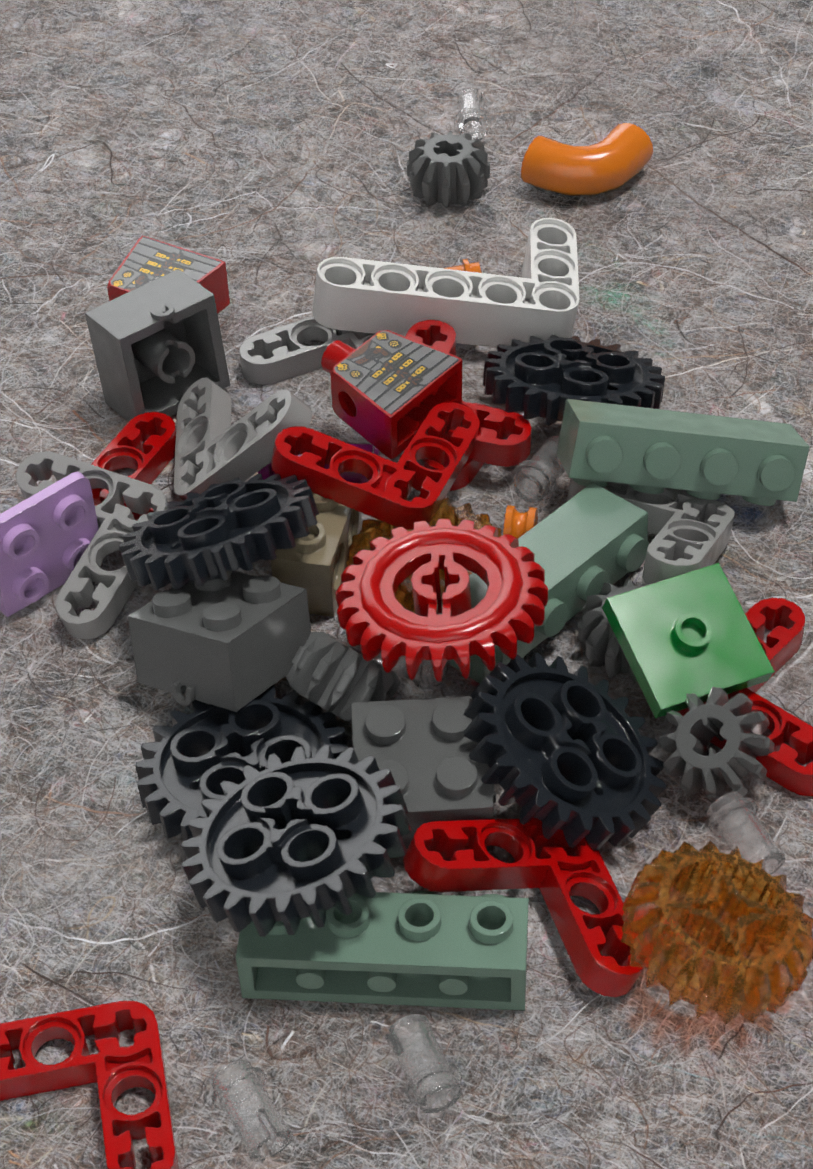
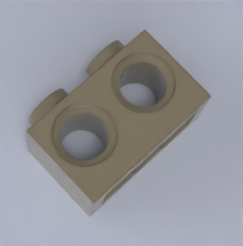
M313 493L319 515H316L318 523L308 527L310 532L308 536L294 539L296 543L294 548L275 551L277 558L271 560L272 576L279 579L281 583L307 589L309 614L334 617L338 607L335 593L342 584L341 573L346 567L353 564L352 557L357 553L363 535L362 516L359 511Z

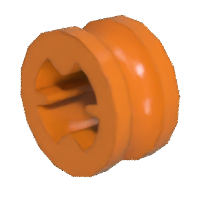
M507 505L503 535L510 534L518 539L538 524V508L529 507L527 512L520 513L516 510V506Z

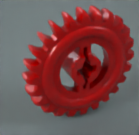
M439 519L436 526L432 527L426 521L414 522V530L412 531L398 527L391 530L390 540L383 537L375 538L369 542L370 550H361L352 557L353 565L346 567L341 573L342 584L335 593L339 625L342 629L346 630V637L350 646L355 647L361 644V652L365 661H371L381 652L383 669L386 673H389L397 665L399 657L403 655L406 660L407 674L409 679L413 680L418 673L420 664L424 660H430L437 682H441L443 678V670L447 660L452 659L459 666L463 678L468 679L470 675V656L475 654L481 658V661L489 671H493L495 668V645L499 646L501 652L507 657L515 659L517 655V640L527 644L533 642L534 626L539 627L544 623L545 606L548 603V587L544 583L545 570L535 562V554L530 549L523 546L519 547V540L510 534L498 537V528L491 525H485L477 530L475 529L474 521L463 520L458 526H452L450 519ZM444 569L446 592H443L441 597L440 570ZM467 570L477 574L488 587L486 596L474 608L471 607L470 579ZM411 574H413L411 584L414 613L404 609L395 599L398 586Z

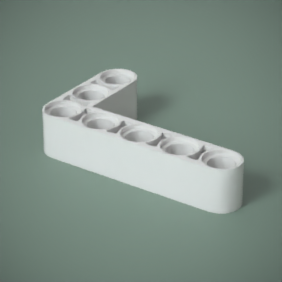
M542 218L532 223L522 267V277L347 257H331L319 263L317 268L312 308L313 318L319 324L331 329L372 334L383 330H390L406 336L408 330L420 321L439 320L448 323L454 328L456 343L496 348L499 344L511 346L513 339L529 343L530 336H536L544 341L550 339L551 335H556L559 338H571L580 299L576 232L569 223L560 219Z

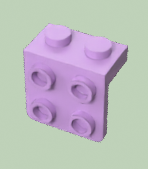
M73 472L0 514V611L7 618L65 584L98 531L99 527L90 481L82 473Z

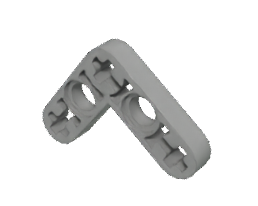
M312 316L246 339L239 349L241 372L243 377L250 383L256 385L275 384L322 368L321 359L323 353L333 341L340 340L357 349L375 334L327 328L319 324ZM312 340L325 342L324 344L317 346L301 345L304 342Z
M207 377L197 380L182 396L177 409L174 492L186 500L187 493L197 492L201 494L211 484L232 481L238 477L240 481L245 482L271 462L274 442L279 432L292 426L309 427L312 418L311 407L286 389L279 390L231 426V395Z
M43 451L34 453L25 458L16 472V482L25 499L54 484L55 482L49 481L52 475L55 476L56 481H59L73 472H80L89 479L91 489L103 488L109 491L107 498L95 506L99 529L59 591L55 601L56 612L70 635L84 640L97 638L106 633L114 624L138 584L137 580L131 581L126 566L115 571H106L100 568L102 560L110 553L120 551L119 545L124 543L123 535L134 532L133 524L148 521L146 513L150 508H153L154 512L164 511L167 509L165 503L168 501L162 490L154 485L55 452ZM38 480L42 481L37 487L35 483ZM132 512L142 514L138 521L134 519ZM92 582H95L98 585L96 589L94 588ZM93 600H94V602H95V604H96V606H97V607L94 609V611L89 610V609H84V610L80 613V615L77 616L75 610H76L78 607L88 608V607L92 604V602H93Z
M571 478L567 501L586 486L574 482L573 478ZM608 482L607 486L603 487L648 512V533L655 534L656 537L647 548L642 575L646 584L650 585L713 565L729 543L735 512L724 503L716 500L696 498L686 492L671 488H665L664 492L660 494H648L631 488L629 484Z

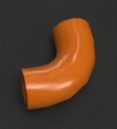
M630 123L618 124L602 141L589 146L568 145L538 135L533 139L525 153L521 167V179L523 182L541 189L569 196L597 195L617 189L637 175L651 159L653 144L642 128Z

